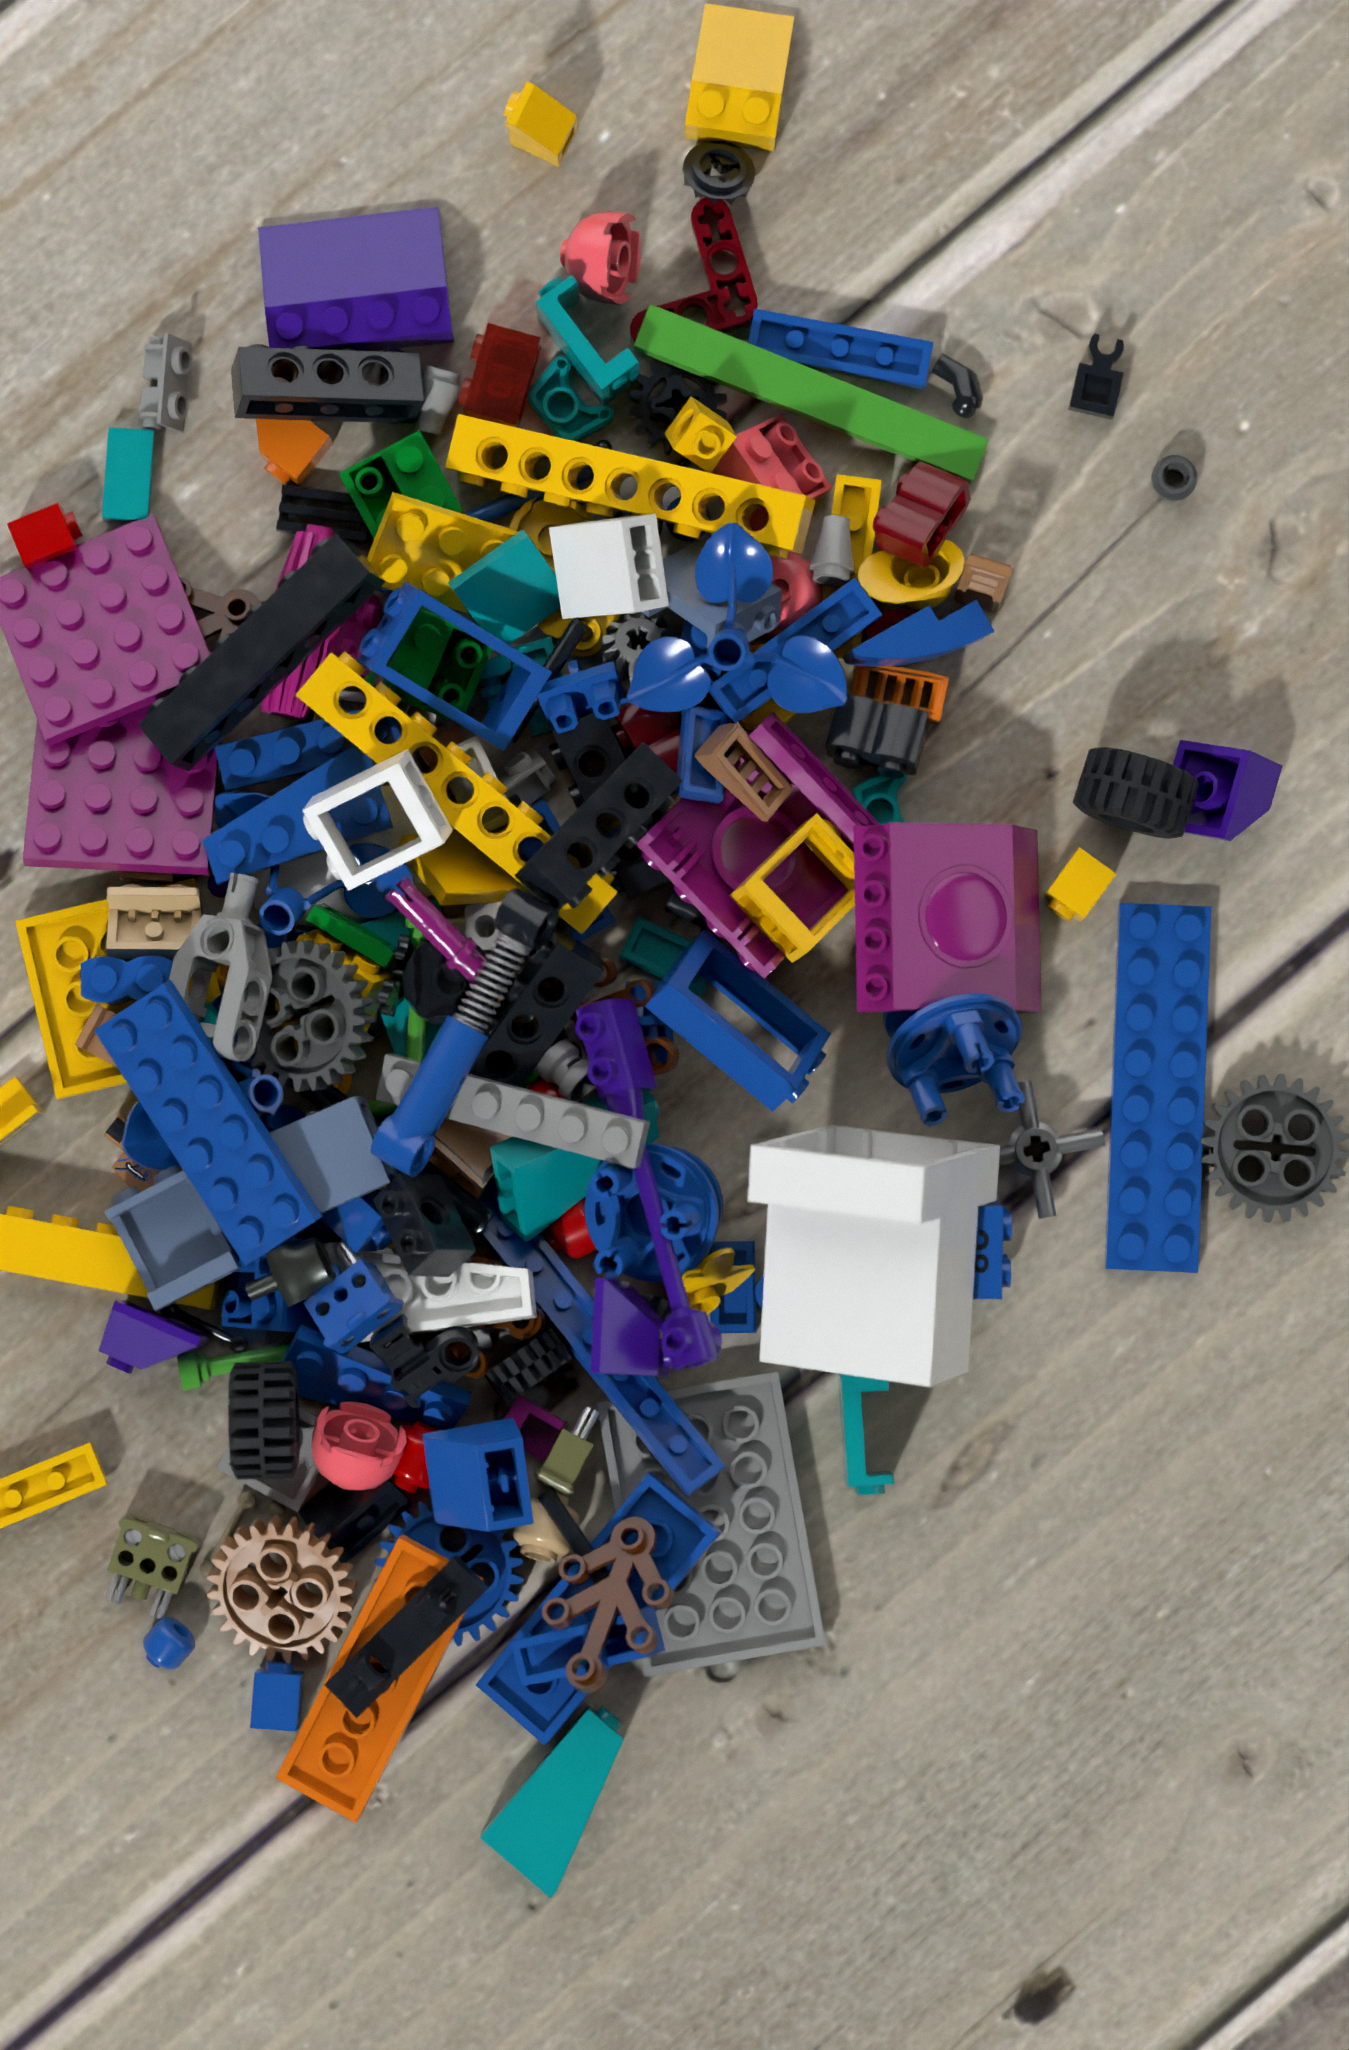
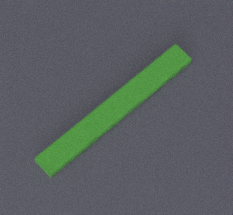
M652 304L647 309L633 346L635 351L916 463L921 461L965 479L969 484L974 481L989 440Z

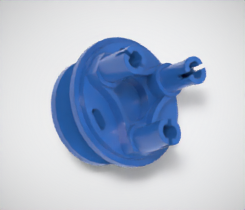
M968 993L941 999L919 1011L883 1012V1024L891 1039L887 1049V1065L893 1078L909 1090L924 1125L929 1127L936 1126L948 1117L947 1109L940 1094L963 1090L982 1081L989 1085L996 1102L995 1105L1000 1112H1013L1020 1107L1019 1103L1025 1101V1096L1012 1071L1015 1064L1011 1057L1020 1040L1021 1023L1015 1009L1004 999L989 994Z
M645 1143L664 1210L660 1223H665V1225L661 1227V1232L664 1237L672 1240L682 1275L686 1271L695 1268L705 1258L714 1243L723 1217L722 1191L712 1170L696 1155L681 1148L656 1143ZM604 1161L592 1176L585 1198L587 1229L593 1244L599 1252L594 1261L595 1270L600 1275L606 1272L605 1278L614 1279L623 1273L642 1281L662 1282L663 1277L633 1168Z

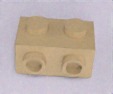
M126 884L121 887L107 888L109 907L106 942L107 957L138 958L151 955L174 959L180 947L203 916L200 889L189 888L180 884L168 887H142L137 884Z

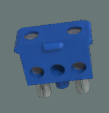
M342 1242V1246H337L336 1252L347 1269L342 1273L338 1265H333L336 1273L335 1281L317 1291L314 1296L304 1302V1305L325 1338L323 1341L324 1346L340 1353H346L402 1310L404 1302L394 1296L376 1265L360 1259L354 1250L345 1242Z

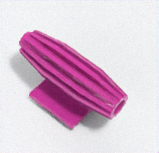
M308 524L306 532H296L279 576L276 590L278 589V583L287 573L299 569L311 557L313 548L320 541L333 536V529ZM373 594L261 702V711L282 718L306 720L311 708L295 694L331 652L339 658L345 651L357 661L361 654L360 645L362 640L371 629L377 628L382 619V608L379 604L380 598ZM362 665L365 671L360 676L365 679V676L370 673V669Z

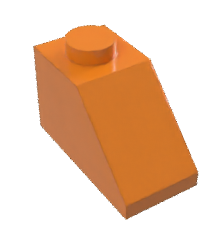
M256 419L260 453L263 459L268 462L264 469L284 485L290 479L300 487L333 445L330 436L310 420Z

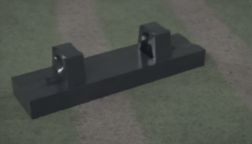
M456 1554L324 1685L357 1718L489 1587ZM373 1655L387 1672L380 1673L370 1663V1656Z

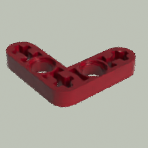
M705 197L699 200L692 209L691 228L710 290L658 305L657 307L679 316L689 307H699L707 315V321L704 326L725 333L750 324L753 319L754 309L758 308V302L728 205L723 200H718L712 205L710 198ZM712 209L714 215H723L724 218L718 220L719 235L721 239L726 235H730L731 240H719L705 247L704 242H712V234L708 224L700 225L698 222L704 218V210ZM729 251L734 254L737 259V266L734 271L729 274L717 273L711 265V259L715 253ZM742 277L744 283H736L737 294L741 301L748 300L750 304L744 307V315L736 316L734 310L726 311L725 309L730 304L728 286L718 290L717 285L731 284ZM647 309L637 313L632 319L630 336L633 345Z

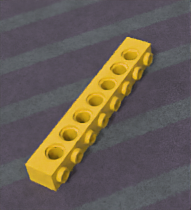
M461 414L457 416L445 468L459 473L457 479L459 482L484 487L486 479L502 483L500 491L521 497H527L528 489L545 493L544 502L568 508L570 507L571 500L588 503L586 512L613 518L614 510L630 513V516L656 514L657 521L660 520L674 524L672 532L698 539L701 530L715 533L730 522L738 523L764 546L769 556L787 559L789 551L798 554L803 553L816 501L802 494ZM504 446L508 453L507 461L503 467L494 469L491 464L492 454L497 448ZM547 456L551 463L550 471L546 477L537 480L534 475L535 463L540 458ZM590 466L594 472L593 482L588 488L580 490L577 486V475L583 468ZM634 477L637 481V491L632 498L623 500L620 496V485L626 478ZM678 487L681 493L680 503L676 508L667 511L663 506V496L668 489ZM721 497L725 504L724 513L719 519L710 521L706 515V507L712 499ZM765 507L769 514L768 523L762 530L753 531L750 526V516L756 509Z
M344 651L338 658L331 652L295 695L377 764L407 749L410 755H412L413 751L419 747L426 746L432 748L437 756L436 766L432 771L421 774L449 824L521 883L514 875L526 862L521 860L518 855V845L522 839L528 836L539 838L542 844L551 837L538 826L544 818L524 801L518 807L514 806L503 796L508 788L488 771L482 778L468 767L473 758L451 741L446 748L432 737L437 728L417 711L409 718L396 707L401 698L381 681L375 688L372 687L360 676L365 671V668ZM349 686L360 688L366 697L364 708L355 714L344 712L338 702L341 691ZM386 716L396 718L401 725L400 737L395 742L389 744L380 742L374 732L377 721ZM458 776L469 779L473 788L471 797L463 803L452 802L446 794L447 784L451 779ZM494 806L503 808L508 815L506 827L497 833L488 832L482 824L484 812ZM567 854L570 863L580 868L579 861L573 855ZM608 873L601 879L595 874L587 882L593 890L574 909L568 904L559 910V916L580 934H583L617 894V891L609 885L615 877Z

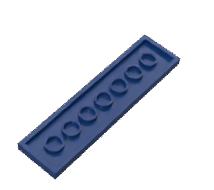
M1142 903L1118 904L1105 1269L1198 1273L1202 1163L1200 1158H1202L1203 1144L1199 1142L1200 1139H1203L1212 906Z

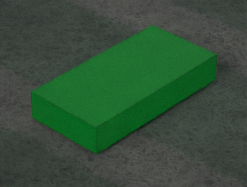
M325 903L314 905L306 920L381 966L387 967L392 965L397 947Z

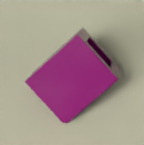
M521 1394L516 1398L505 1419L514 1418L522 1435L524 1451L540 1460L547 1458L567 1421Z

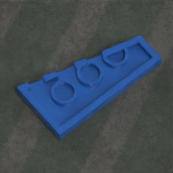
M353 745L202 839L217 885L228 882L230 880V873L250 875L324 851L325 849L320 840H314L308 833L303 820L305 814L302 810L313 796L373 767L371 758L357 746ZM380 785L328 810L346 843L393 828Z
M300 1325L280 1360L292 1361L297 1371L299 1397L337 1406H340L341 1402L348 1401L365 1403L386 1411L391 1415V1418L413 1423L420 1421L444 1430L455 1428L469 1405L472 1393L441 1381L420 1396V1407L413 1408L405 1401L404 1390L397 1392L391 1385V1370L377 1354L356 1346L346 1353L337 1352L324 1346L323 1341L325 1338L321 1332Z

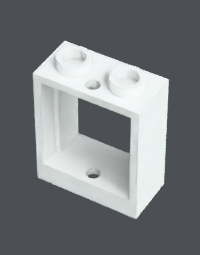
M408 749L313 796L302 810L305 814L303 820L308 833L314 840H320L328 854L326 861L331 873L337 880L342 879L348 891L443 845L453 830ZM388 781L420 837L359 866L328 810Z

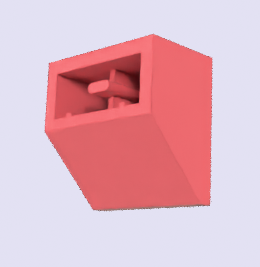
M783 414L737 434V438L711 472L712 474L806 495L814 500L819 499L833 488L824 476L821 467L813 460L798 438L797 432L787 422ZM697 466L700 471L707 472L701 467ZM718 497L722 504L725 506L723 499L721 497ZM765 507L758 508L751 514L750 526L753 531H760L767 525L769 514Z

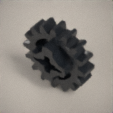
M655 362L650 363L652 376L650 378L642 374L637 376V383L643 388L642 391H630V400L638 403L639 406L631 408L629 416L631 419H641V422L635 427V433L637 436L647 432L650 434L647 442V447L650 449L659 442L663 443L664 455L666 456L671 454L673 448L665 436V432L660 430L652 420L654 422L663 421L670 426L677 416L673 408H668L672 406V398L680 397L682 404H686L689 398L693 397L726 420L727 413L717 409V406L727 403V394L715 393V390L721 384L668 363L667 367L663 369ZM682 378L695 382L703 390L693 391L683 383ZM665 381L666 388L662 394L648 401L653 389Z

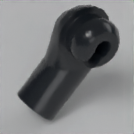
M942 353L931 373L953 385L956 399L952 404L953 411L963 418H970L974 416L976 409L981 408L983 402L978 377L973 370Z

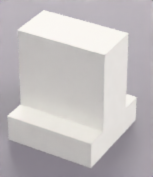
M828 1125L751 1145L748 1201L768 1204L760 1362L932 1387L968 1373L978 1206L997 1201L1000 1145L839 1125Z

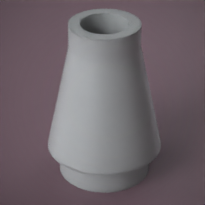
M426 365L424 375L422 376L424 402L414 429L441 436L443 426L462 389L461 386H458L461 374Z
M829 515L823 518L822 530L809 569L813 571V581L820 585L831 587L844 586L849 582L850 576L855 573L850 536L851 521L847 517Z

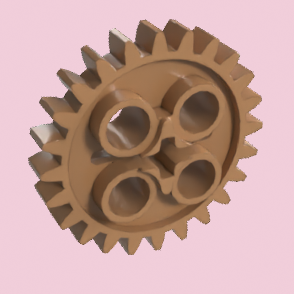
M278 1515L272 1517L267 1528L260 1518H256L250 1526V1531L241 1525L234 1533L235 1539L228 1536L221 1545L223 1551H218L211 1561L216 1567L211 1569L207 1575V1580L215 1583V1585L208 1591L207 1598L220 1600L211 1611V1614L214 1616H226L227 1619L220 1630L224 1632L234 1628L238 1633L234 1638L233 1644L238 1645L245 1639L251 1642L249 1654L252 1656L262 1647L266 1649V1658L269 1662L272 1661L277 1651L282 1652L286 1663L291 1662L296 1651L306 1661L313 1653V1647L322 1654L330 1644L329 1640L336 1643L343 1632L341 1628H346L352 1618L348 1612L353 1610L357 1599L349 1594L353 1593L357 1586V1581L345 1579V1577L349 1574L353 1565L352 1563H338L337 1560L344 1551L343 1547L329 1550L326 1545L331 1535L327 1533L319 1539L314 1537L315 1524L312 1522L304 1531L298 1530L297 1517L294 1516L286 1527H282ZM269 1553L280 1554L287 1564L281 1565L274 1562ZM250 1563L256 1564V1567H251ZM310 1582L318 1585L322 1594L310 1592L305 1583ZM242 1584L254 1587L259 1596L247 1594ZM282 1586L286 1590L284 1592H281L278 1590V1588ZM308 1612H313L314 1615L310 1616ZM277 1614L287 1615L292 1619L294 1625L290 1626L282 1623L278 1619Z

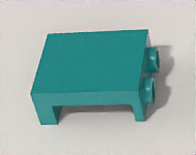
M573 275L564 281L557 277L541 288L538 292L541 298L535 301L538 321L561 352L569 358L571 365L602 406H605L637 382L639 362L629 348H626L605 364L567 314L566 310L580 300L578 282Z
M838 1373L845 1484L848 1487H855L857 1495L885 1493V1485L895 1484L894 1474L891 1471L866 1472L861 1392L889 1391V1383L886 1380Z

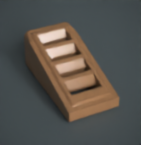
M971 553L965 562L954 596L955 601L968 605L977 599L983 611L995 613L1001 604L1013 568L1011 565Z
M738 722L718 726L694 755L711 775L762 821H768L794 789ZM741 757L744 762L736 770L733 765ZM754 770L757 771L759 774L748 784L746 782L747 778ZM769 782L772 788L761 799L758 793Z

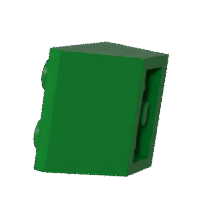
M420 430L339 473L373 539H375L392 492L464 514Z
M421 606L386 666L463 713H466L492 649L424 606ZM370 670L366 681L375 688L381 681L401 698V702L452 720Z

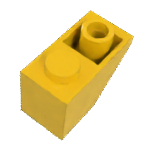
M526 81L521 93L517 91L512 93L503 116L507 117L505 127L508 128L511 145L557 167L560 166L578 129V116L528 81Z

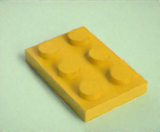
M392 492L367 560L386 581L381 587L394 591L397 588L400 589L403 583L407 582L445 606L470 614L448 582L519 531Z

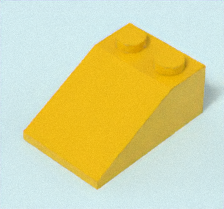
M705 3L686 113L685 138L702 141H724L736 146L774 151L794 16Z

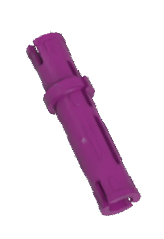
M404 877L396 886L408 897V901L398 890L393 888L387 893L385 898L446 957L444 963L451 970L456 968L471 984H475L474 977L480 976L478 969H484L481 962H487L475 949L477 943L470 937L465 939L410 882V879Z

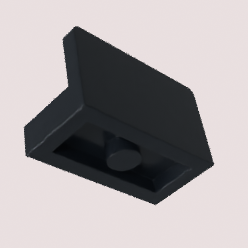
M390 1479L376 1488L366 1490H346L330 1481L303 1505L298 1513L307 1526L311 1522L315 1524L314 1536L317 1539L327 1533L331 1535L326 1545L329 1550L343 1547L344 1551L338 1560L341 1563H347L399 1517L402 1512L408 1509L412 1502Z

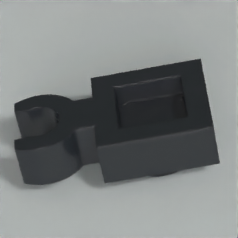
M1094 333L1088 344V355L1092 360V365L1079 362L1068 410L1112 420L1124 372L1111 370V367L1120 359L1124 343L1123 340L1117 339L1114 351L1111 354H1103L1098 349L1100 335Z

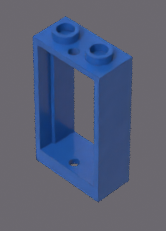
M404 582L400 589H395L388 597L384 606L385 615L377 628L371 629L362 640L360 645L361 654L357 662L504 751L552 672L420 589ZM421 606H424L517 664L481 723L386 666Z
M705 929L680 952L645 1005L648 1010L772 1112L786 1099L794 1103L805 1091L809 1081L804 1077L806 1074L811 1075L825 1059L826 1053L822 1051V1048L831 1035L830 1032L760 974L747 968L737 955ZM697 972L798 1055L789 1071L688 989Z

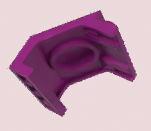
M773 711L748 736L758 745L794 789L768 821H762L724 786L723 801L718 804L681 798L636 843L642 850V856L645 861L655 870H661L674 884V889L678 896L686 903L693 904L706 917V923L712 932L719 937H725L738 951V957L741 962L750 970L757 971L763 978L780 964L785 955L729 895L798 827L816 813L822 819H826L834 825L841 834V840L853 853V826L880 825ZM741 757L733 765L736 770L744 762ZM754 770L746 782L750 784L759 773ZM767 782L758 793V796L763 799L772 788V785ZM804 842L763 880L808 929L813 927L849 891Z
M889 822V824L853 826L857 1012L919 1011L944 998L960 994L982 993L1004 999L1015 1009L1017 1014L1042 1013L1038 830L1009 824Z

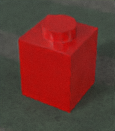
M58 503L7 523L21 560L27 569L77 550L78 544L76 539L83 537L73 511L65 514Z

